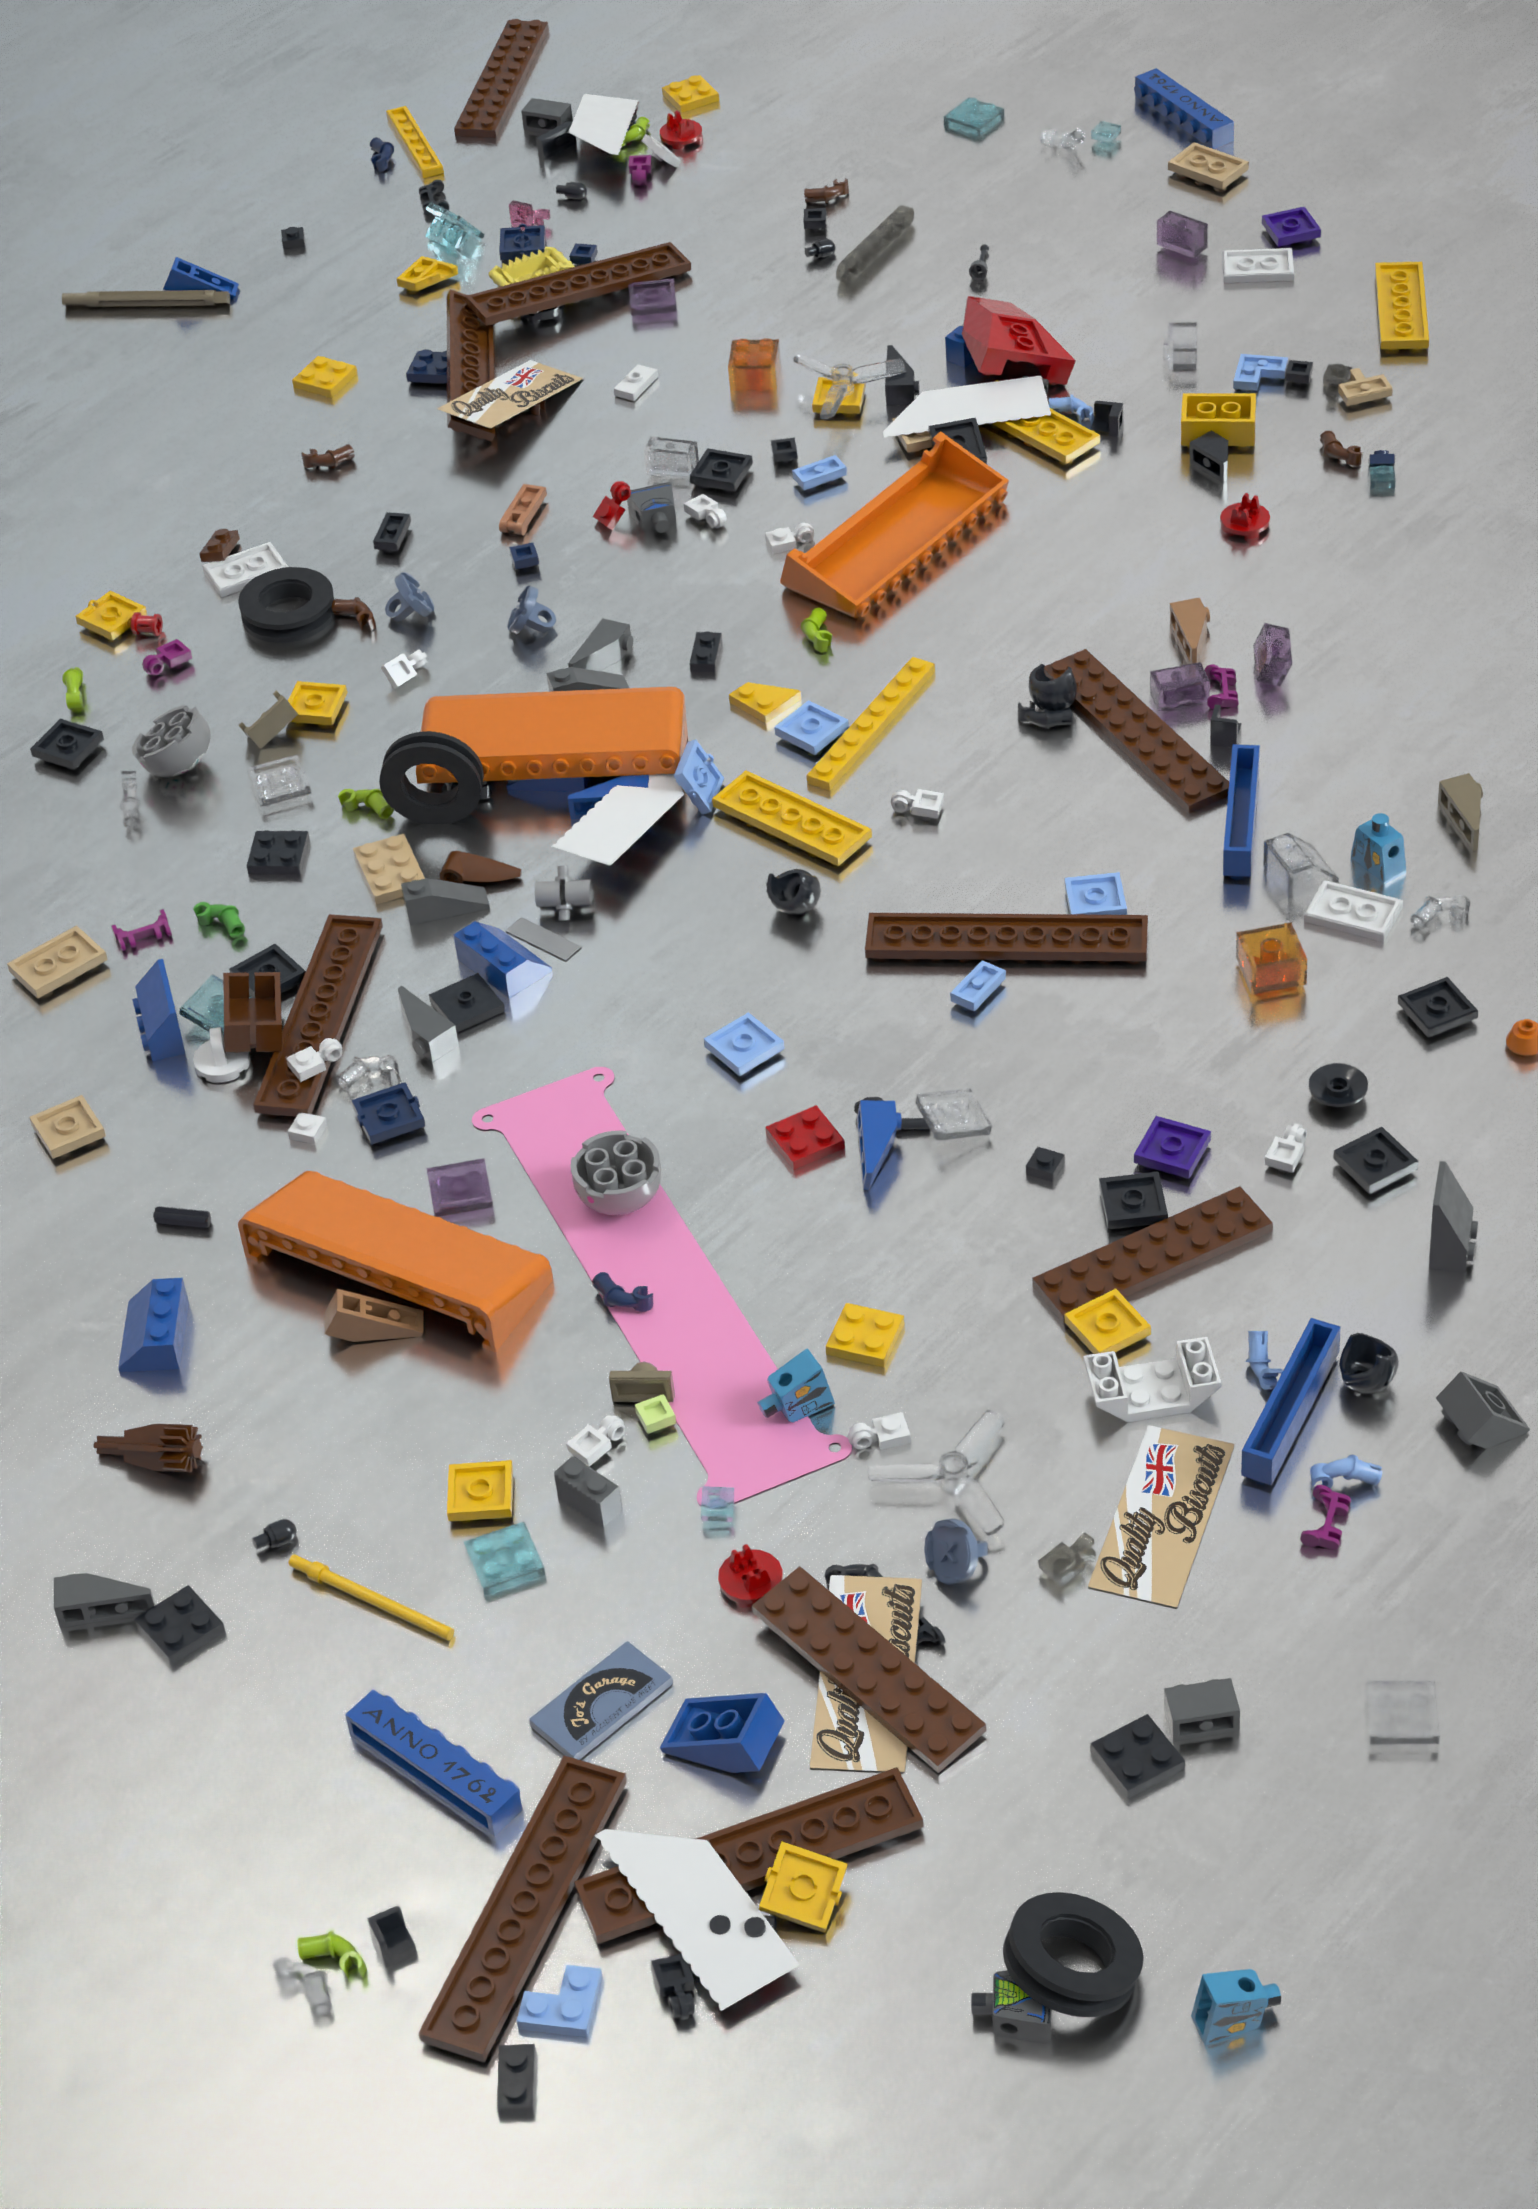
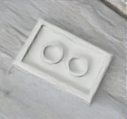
M1292 248L1222 251L1224 283L1294 281Z
M271 542L227 556L225 561H214L202 565L204 574L221 598L242 591L248 582L265 572L288 567Z
M1323 880L1304 914V922L1384 942L1403 908V900Z

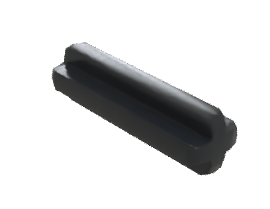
M158 1206L153 1213L154 1222L157 1224L206 1229L211 1223L210 1212L203 1210Z

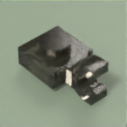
M1328 364L1323 376V384L1328 385L1326 396L1336 397L1338 384L1349 382L1352 367L1344 366L1343 364Z
M1085 1532L1070 1547L1061 1542L1038 1560L1039 1569L1060 1587L1064 1586L1085 1569L1086 1561H1089L1096 1555V1551L1091 1548L1095 1544L1094 1539Z

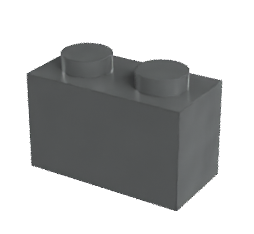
M531 98L521 110L523 129L528 131L547 133L567 121L573 122L571 104Z
M1231 1678L1212 1679L1207 1682L1189 1685L1179 1684L1174 1687L1164 1688V1710L1173 1741L1240 1731V1708Z

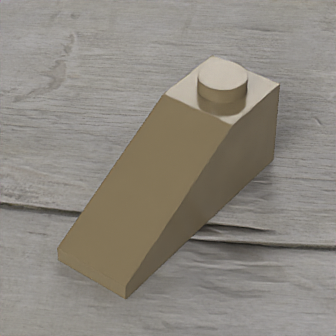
M1470 773L1439 781L1438 803L1471 850L1477 851L1480 804L1483 790L1480 783H1476Z

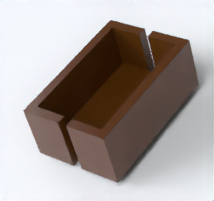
M254 972L255 998H249V973H223L225 1052H250V1048H256V1052L282 1051L280 972Z

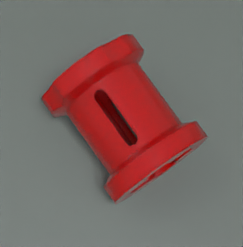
M140 612L133 614L131 619L133 634L139 635L142 632L152 633L153 636H160L163 628V620L160 614H154L153 616L141 615Z

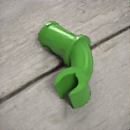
M200 902L193 908L201 925H209L213 922L214 918H218L221 923H224L229 935L233 938L240 937L246 930L238 916L239 911L236 906L210 905L207 902Z

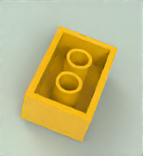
M1183 393L1181 446H1190L1191 441L1211 430L1227 439L1228 446H1255L1256 393Z

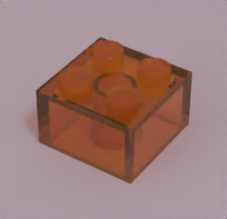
M779 339L732 340L728 363L730 391L777 390L781 365Z
M1292 922L1236 932V959L1251 995L1307 985L1308 959Z

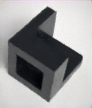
M1095 401L1094 421L1090 430L1103 436L1119 437L1124 423L1123 403Z
M1215 705L1212 713L1210 745L1232 747L1233 744L1238 745L1242 723H1238L1236 719L1221 718V705Z
M399 1905L367 1918L372 1942L385 1969L418 1954L416 1945L405 1925L403 1913Z

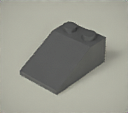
M1445 1161L1439 1162L1433 1200L1429 1269L1466 1273L1467 1261L1474 1260L1475 1243H1470V1240L1477 1239L1478 1221H1473L1474 1208Z

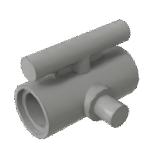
M557 866L558 877H555V881L535 882V903L537 908L556 907V910L559 911V921H570L572 906L592 905L594 891L592 890L591 879L571 880L568 866Z

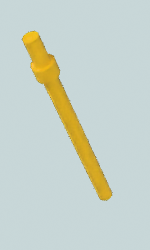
M295 1554L289 1559L288 1565L307 1574L308 1579L319 1584L323 1582L447 1641L451 1640L454 1635L453 1628L330 1571L327 1565L318 1561L310 1562Z

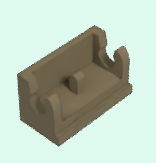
M277 690L273 695L278 701L268 711L264 712L249 728L243 722L238 725L246 736L260 749L298 715L285 697L280 695Z

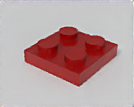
M817 1105L765 1127L766 1136L793 1170L845 1148L844 1138Z

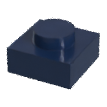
M575 243L569 255L572 264L585 265L594 262L598 253L597 245Z
M1387 450L1374 451V454L1369 455L1368 470L1394 468L1395 454H1389Z
M534 543L509 547L515 569L539 565V557Z

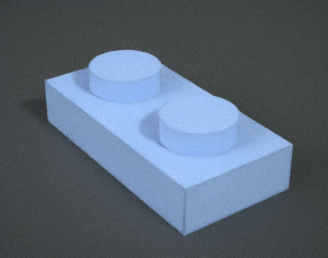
M834 455L792 470V475L798 485L803 490L846 476L847 467Z
M982 960L950 993L951 1002L975 1011L1006 979V970Z

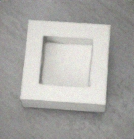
M299 1113L288 1130L289 1139L316 1145L328 1126L326 1117Z

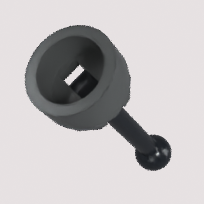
M986 244L980 247L981 255L979 260L974 261L970 265L969 275L974 280H983L987 276L988 267L984 262V257L989 251V246Z

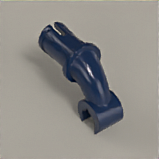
M375 137L370 142V147H372L370 149L379 154L372 156L371 161L374 169L378 168V171L381 172L388 168V162L394 153V146L390 142H384L380 138Z
M606 1272L598 1273L592 1280L594 1283L592 1284L593 1287L603 1296V1302L608 1307H633L639 1312L649 1311L653 1307V1293L648 1294V1286H638L633 1290V1293H627L621 1286L616 1285Z

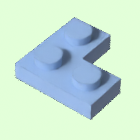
M1241 354L1233 380V389L1257 391L1261 377L1285 379L1288 357Z
M566 1965L559 1995L524 1991L516 2021L518 2029L588 2038L602 1981L601 1968Z

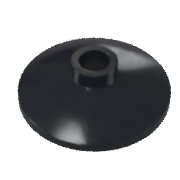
M1333 1063L1324 1065L1316 1069L1309 1078V1091L1317 1101L1329 1106L1344 1107L1353 1105L1363 1099L1368 1090V1080L1364 1073L1348 1064Z

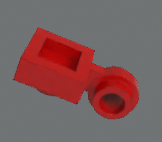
M624 481L613 483L610 489L613 498L605 496L592 516L611 530L615 528L626 510L620 504L631 495L630 486Z

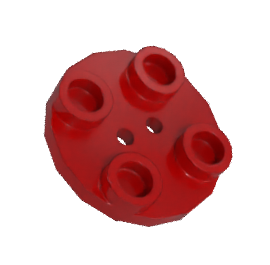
M678 110L674 112V117L668 113L667 123L660 129V139L672 145L673 149H682L687 144L699 142L703 139L702 126L694 120L682 119Z
M1245 493L1242 497V502L1229 505L1221 512V530L1224 533L1243 535L1248 539H1255L1259 536L1260 532L1269 526V511L1264 506L1259 505L1257 495H1254L1252 500H1250L1249 494Z
M745 1544L742 1547V1551L737 1552L734 1549L731 1551V1556L724 1560L719 1568L718 1583L722 1593L730 1600L735 1601L739 1607L748 1608L783 1580V1569L779 1560L772 1554L759 1549H751L748 1544Z

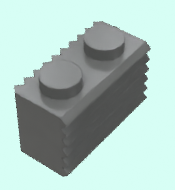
M569 1458L554 1471L558 1500H562L563 1503H567V1506L576 1509V1512H581V1515L590 1518V1522L594 1521L595 1525L599 1524V1527L602 1528L622 1512L623 1503H621L620 1487L577 1458Z

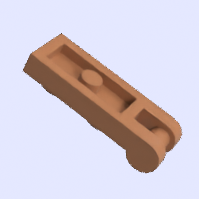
M523 484L499 522V531L503 533L513 531L517 535H525L528 524L547 496L546 487Z

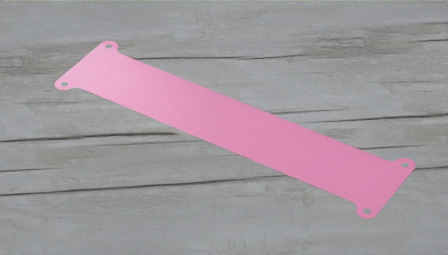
M594 1067L482 1108L474 1113L472 1123L476 1128L482 1130L494 1129L504 1134L590 1279L593 1280L600 1272H606L614 1283L621 1286L627 1293H633V1290L638 1286H648V1294L653 1293V1307L649 1311L639 1312L633 1307L617 1306L608 1307L640 1362L651 1363L658 1371H672L675 1398L674 1402L668 1403L676 1416V1422L708 1474L706 1484L697 1493V1501L702 1507L710 1510L723 1508L840 1461L851 1453L852 1445L847 1437L839 1434L826 1435L816 1430L808 1416L793 1423L787 1420L782 1411L769 1418L763 1415L757 1402L772 1394L767 1378L778 1369L661 1185L655 1196L644 1207L624 1215L599 1213L589 1208L578 1197L574 1189L570 1165L572 1157H575L582 1149V1143L600 1133L619 1130L626 1131L604 1096V1090L614 1081L615 1076L611 1069L607 1067ZM596 1074L604 1075V1079L599 1082L595 1081L593 1077ZM492 1115L493 1120L486 1123L482 1121V1117ZM838 1443L841 1445V1449L838 1452H831L829 1445ZM712 1491H717L720 1493V1498L712 1501L708 1498V1494Z

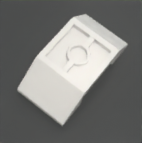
M1208 1337L1176 1341V1358L1123 1367H1119L1115 1351L1084 1356V1363L1096 1407L1126 1422L1190 1413L1221 1388L1220 1376Z

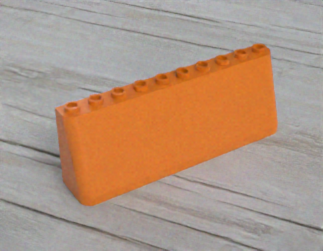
M940 431L933 437L932 441L935 442L933 449L930 451L925 450L921 461L806 553L795 548L786 555L780 583L793 592L853 618L864 617L875 603L879 604L883 601L887 593L891 590L895 591L904 579L911 578L921 565H927L932 556L937 552L941 553L950 541H956L967 527L969 529L972 528L977 519L982 515L986 516L995 504L1002 503L1008 494L1006 489L1009 480Z
M676 687L434 696L428 699L425 704L421 732L444 733L467 744L481 761L484 772L483 781L675 774L686 747L688 736L685 696ZM435 764L416 765L417 784L457 782L454 775L443 767Z
M316 1171L303 1172L246 1212L238 1221L245 1257L258 1262L263 1255L268 1256L275 1249L466 1322L468 1333L473 1335L476 1331L480 1333L485 1339L482 1343L483 1348L495 1353L553 1281L550 1263L541 1254H535L516 1245L497 1240L492 1236L483 1235L465 1226L448 1222L441 1217L429 1215L416 1208L399 1204L392 1199L372 1194L365 1189H359L343 1181L326 1177Z

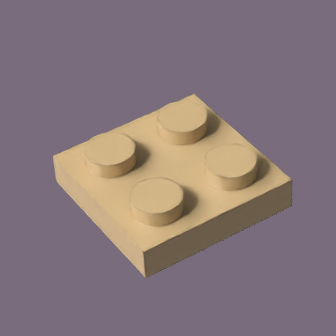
M83 1095L29 1117L32 1127L53 1159L106 1137L102 1124Z

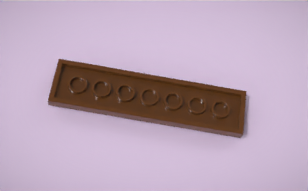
M1239 1186L1032 1278V1285L1060 1321L1066 1324L1064 1314L1114 1289H1117L1125 1298L1272 1232L1273 1222L1243 1188Z
M801 1566L797 1567L752 1605L753 1613L937 1773L942 1771L987 1731L984 1721Z

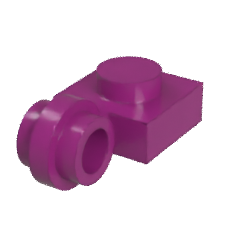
M651 155L629 156L628 167L629 174H632L633 184L637 183V186H642V183H646V174L651 173Z
M176 639L156 648L157 655L146 656L142 665L147 674L158 675L164 668L163 664H167L170 668L178 666L192 659V653L188 647Z

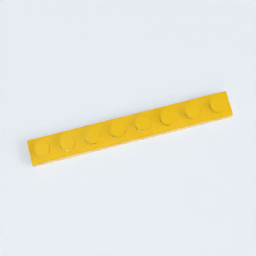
M912 657L806 775L807 784L830 791L935 673V664Z

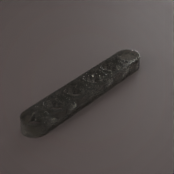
M900 205L839 263L836 270V279L848 284L853 282L910 227L914 219V209Z

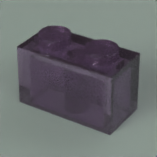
M1168 211L1157 220V245L1182 253L1187 257L1195 258L1208 248V224L1173 211Z
M1264 623L1253 645L1256 681L1281 686L1292 666L1289 628Z
M1201 662L1150 671V693L1158 711L1207 702L1209 698L1210 681Z

